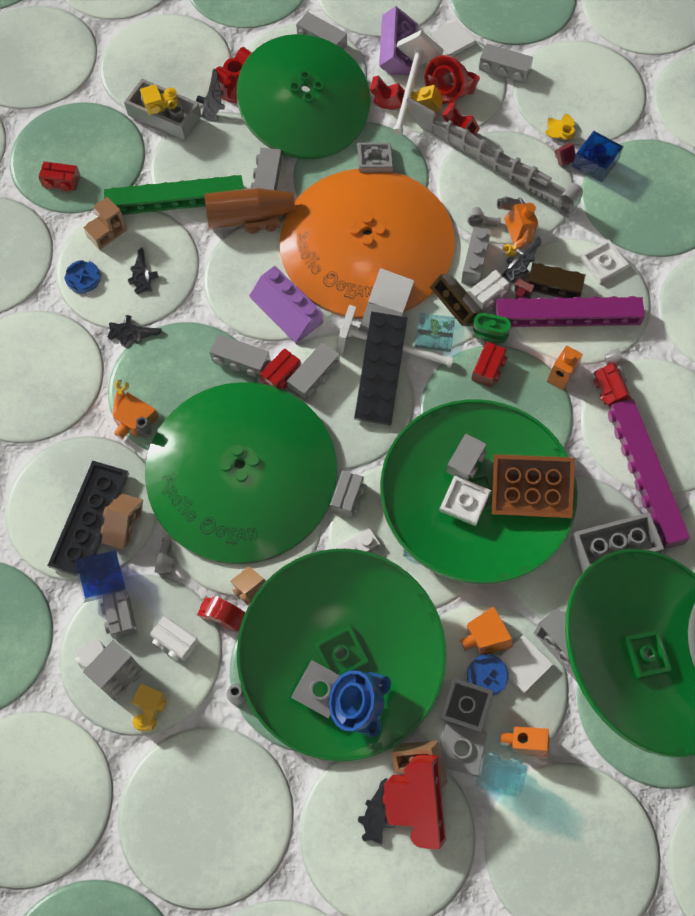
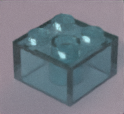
M489 753L481 759L475 786L518 797L523 792L528 766L522 765L523 761L510 758V761L501 759V755Z

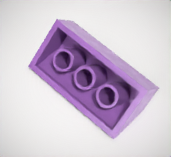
M397 6L382 15L379 66L390 75H410L413 61L397 48V43L418 32V23Z
M273 266L261 275L249 295V298L295 344L323 323L322 311L276 266Z

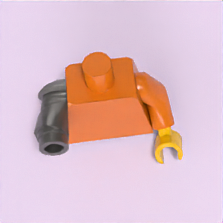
M504 196L497 199V208L510 210L504 217V221L514 245L506 244L503 250L506 251L505 255L513 257L517 249L520 250L533 240L538 226V220L535 215L536 206L533 203H525L520 197L513 199Z
M117 380L115 388L118 391L114 399L113 419L118 428L114 431V435L121 440L124 439L128 432L135 437L150 436L152 432L150 426L159 418L156 409L129 392L125 394L124 391L129 388V383L125 382L122 388V380Z

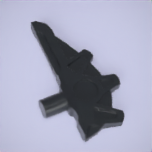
M216 69L212 71L207 96L202 97L198 95L196 98V102L203 104L204 107L202 118H210L214 121L218 119L216 114L219 110L225 109V105L221 103V95H224V92L220 90L219 73Z
M539 236L523 255L515 259L512 257L507 258V263L510 265L502 273L503 277L509 278L511 282L516 281V276L521 273H528L527 267L530 262L535 261L534 255L542 243Z
M143 247L137 252L138 257L135 265L130 267V270L133 272L132 277L128 279L129 284L135 285L134 291L137 295L142 292H151V280L159 278L158 271L148 272Z
M125 315L123 323H109L110 331L107 337L109 340L116 338L120 340L122 346H126L127 341L135 340L136 343H139L142 338L159 335L162 329L134 326L131 324L132 316Z
M388 778L380 782L373 798L366 801L367 810L365 815L358 817V823L364 825L366 832L362 835L363 841L372 840L382 845L384 827L395 828L396 826L389 825L384 815V783Z

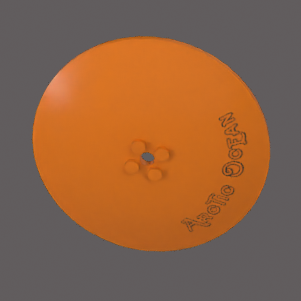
M352 169L321 179L307 188L295 200V211L286 214L280 233L282 263L291 282L315 305L331 313L345 317L348 306H355L354 318L363 319L380 268L414 280L403 311L405 312L421 304L434 293L430 286L441 274H448L455 251L454 228L442 202L427 187L397 172H359V169ZM366 230L372 232L370 235L363 234V232Z

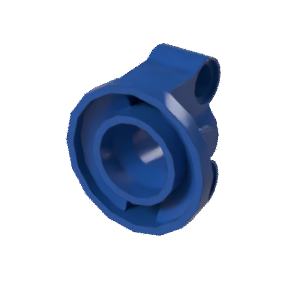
M348 671L342 674L334 683L329 699L331 718L336 726L344 731L358 732L370 737H376L381 730V721L378 718L384 710V695L391 688L390 678L374 672Z

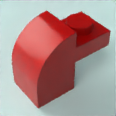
M379 75L374 76L370 86V91L375 96L373 103L383 109L395 110L401 108L405 90L401 85L396 83L387 86Z
M450 103L442 114L445 122L451 120L453 125L467 129L473 135H476L480 129L473 115L462 116L455 103Z
M212 596V598L205 597L197 616L202 619L215 621L225 629L238 631L246 612L224 599Z

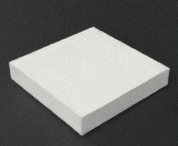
M457 20L430 33V38L443 49L445 55L454 56L475 45L473 37Z
M609 239L579 256L581 262L599 284L628 269L630 266Z
M380 268L368 302L403 313L414 280Z
M454 476L439 511L476 526L491 490Z
M524 635L500 657L507 666L509 672L508 679L523 694L553 665Z

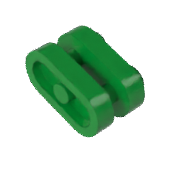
M479 313L474 318L472 333L475 338L499 344L504 343L508 339L511 323L506 317Z

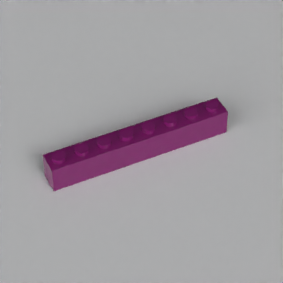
M612 296L609 298L557 297L552 299H545L543 297L537 299L502 298L496 299L494 308L495 315L509 319L511 327L641 325L645 317L643 297Z
M634 399L612 404L608 412V419L614 425V434L622 445L621 452L627 458L628 470L631 474L633 473L636 490L640 491L642 496V505L647 509L648 513L650 512L664 550L686 544L690 539L689 533Z

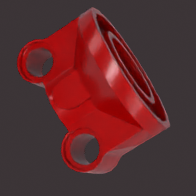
M241 47L234 58L226 60L223 67L218 66L216 68L219 73L220 90L224 92V95H221V99L228 102L237 103L239 74L246 59L252 53L245 47Z
M439 55L427 65L424 80L426 87L436 86L443 97L442 103L446 104L453 103L465 95L474 94L480 77L473 72H468L465 66L455 57Z

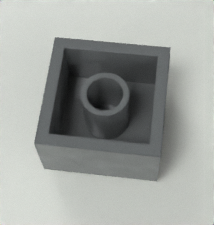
M453 677L440 719L481 732L494 691Z

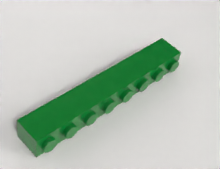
M242 175L188 181L181 180L178 182L104 189V199L108 197L120 209L122 215L205 207V193L244 189Z

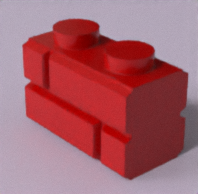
M43 161L39 173L42 187L46 189L58 188L66 192L69 190L76 191L80 179V172L76 165Z
M486 342L472 372V381L482 383L488 387H492L494 382L498 383L502 373L499 370L501 366L505 367L508 357L505 356L506 348Z
M283 349L260 373V379L266 385L285 390L287 388V380L301 366V361L287 349Z
M610 363L593 372L595 376L593 382L596 388H600L602 391L600 398L604 405H608L611 408L612 404L632 399L615 363Z

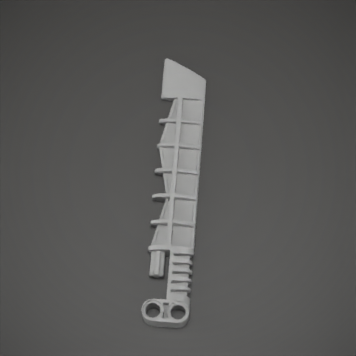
M409 97L407 98L408 106L418 126L493 168L495 171L507 176L510 180L519 183L528 191L532 190V193H537L539 197L543 196V199H548L549 203L552 204L554 202L562 216L570 217L580 204L583 195V189L580 185L571 183L567 189L551 181L552 178L539 171L536 166H528L521 163L519 157L513 159L503 154L502 148L496 150L488 146L486 139L480 140L469 130L453 125L451 120L445 122L437 119L436 112Z

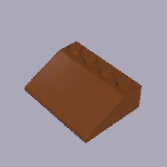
M495 454L492 514L573 518L576 457Z

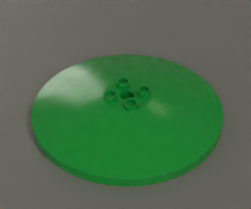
M292 34L271 39L260 45L249 55L239 74L237 103L243 121L260 142L271 149H281V154L298 159H319L339 153L358 138L366 124L370 111V90L360 66L344 49L320 37ZM307 86L310 91L305 92L302 90V87Z

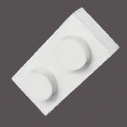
M368 528L337 546L336 549L347 548L371 552L378 548L380 543L371 529Z

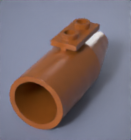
M249 188L205 193L209 229L244 225L245 232L251 234L258 233L259 230L276 231L277 228H280L279 216L295 211L293 192Z

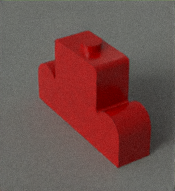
M416 755L406 765L405 775L393 774L384 783L383 804L386 806L387 822L389 825L413 826L410 837L413 844L417 847L440 849L446 841L439 758L438 755Z

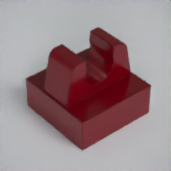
M568 143L554 151L555 158L562 167L577 160L575 147L572 143Z
M518 278L514 286V292H516L515 299L525 297L530 299L534 292V286Z

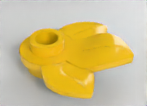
M567 113L563 115L561 120L548 118L547 126L549 129L545 133L551 138L571 140L575 136V121Z

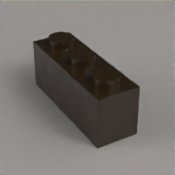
M532 263L528 283L534 286V292L562 298H574L581 296L586 274L578 271L564 270L559 267L545 266L541 263Z
M441 274L430 286L431 290L462 326H473L475 316L479 313H484L453 275Z

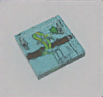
M420 313L415 347L451 352L456 318Z

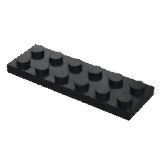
M371 311L354 420L391 426L408 317Z
M92 460L47 565L49 568L86 579L102 541L100 532L105 519L103 518V511L105 507H108L114 499L121 495L129 476L128 470Z

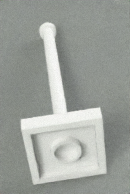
M422 30L397 43V48L413 61L397 124L393 129V132L397 135L403 134L404 131L403 124L408 109L407 98H411L418 67L443 54V49Z
M352 305L348 306L338 337L336 352L341 355L343 354L348 337L354 336L367 340L368 333L356 330L352 326L356 307ZM403 345V352L445 364L449 368L452 365L454 357L450 356L448 358L412 346Z

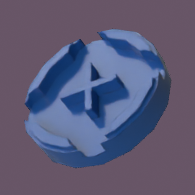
M79 260L67 267L64 279L68 288L73 292L87 293L98 286L101 274L97 265L93 262Z
M484 654L478 656L468 667V682L493 690V696L503 691L508 683L509 672L507 666L500 658L494 655Z

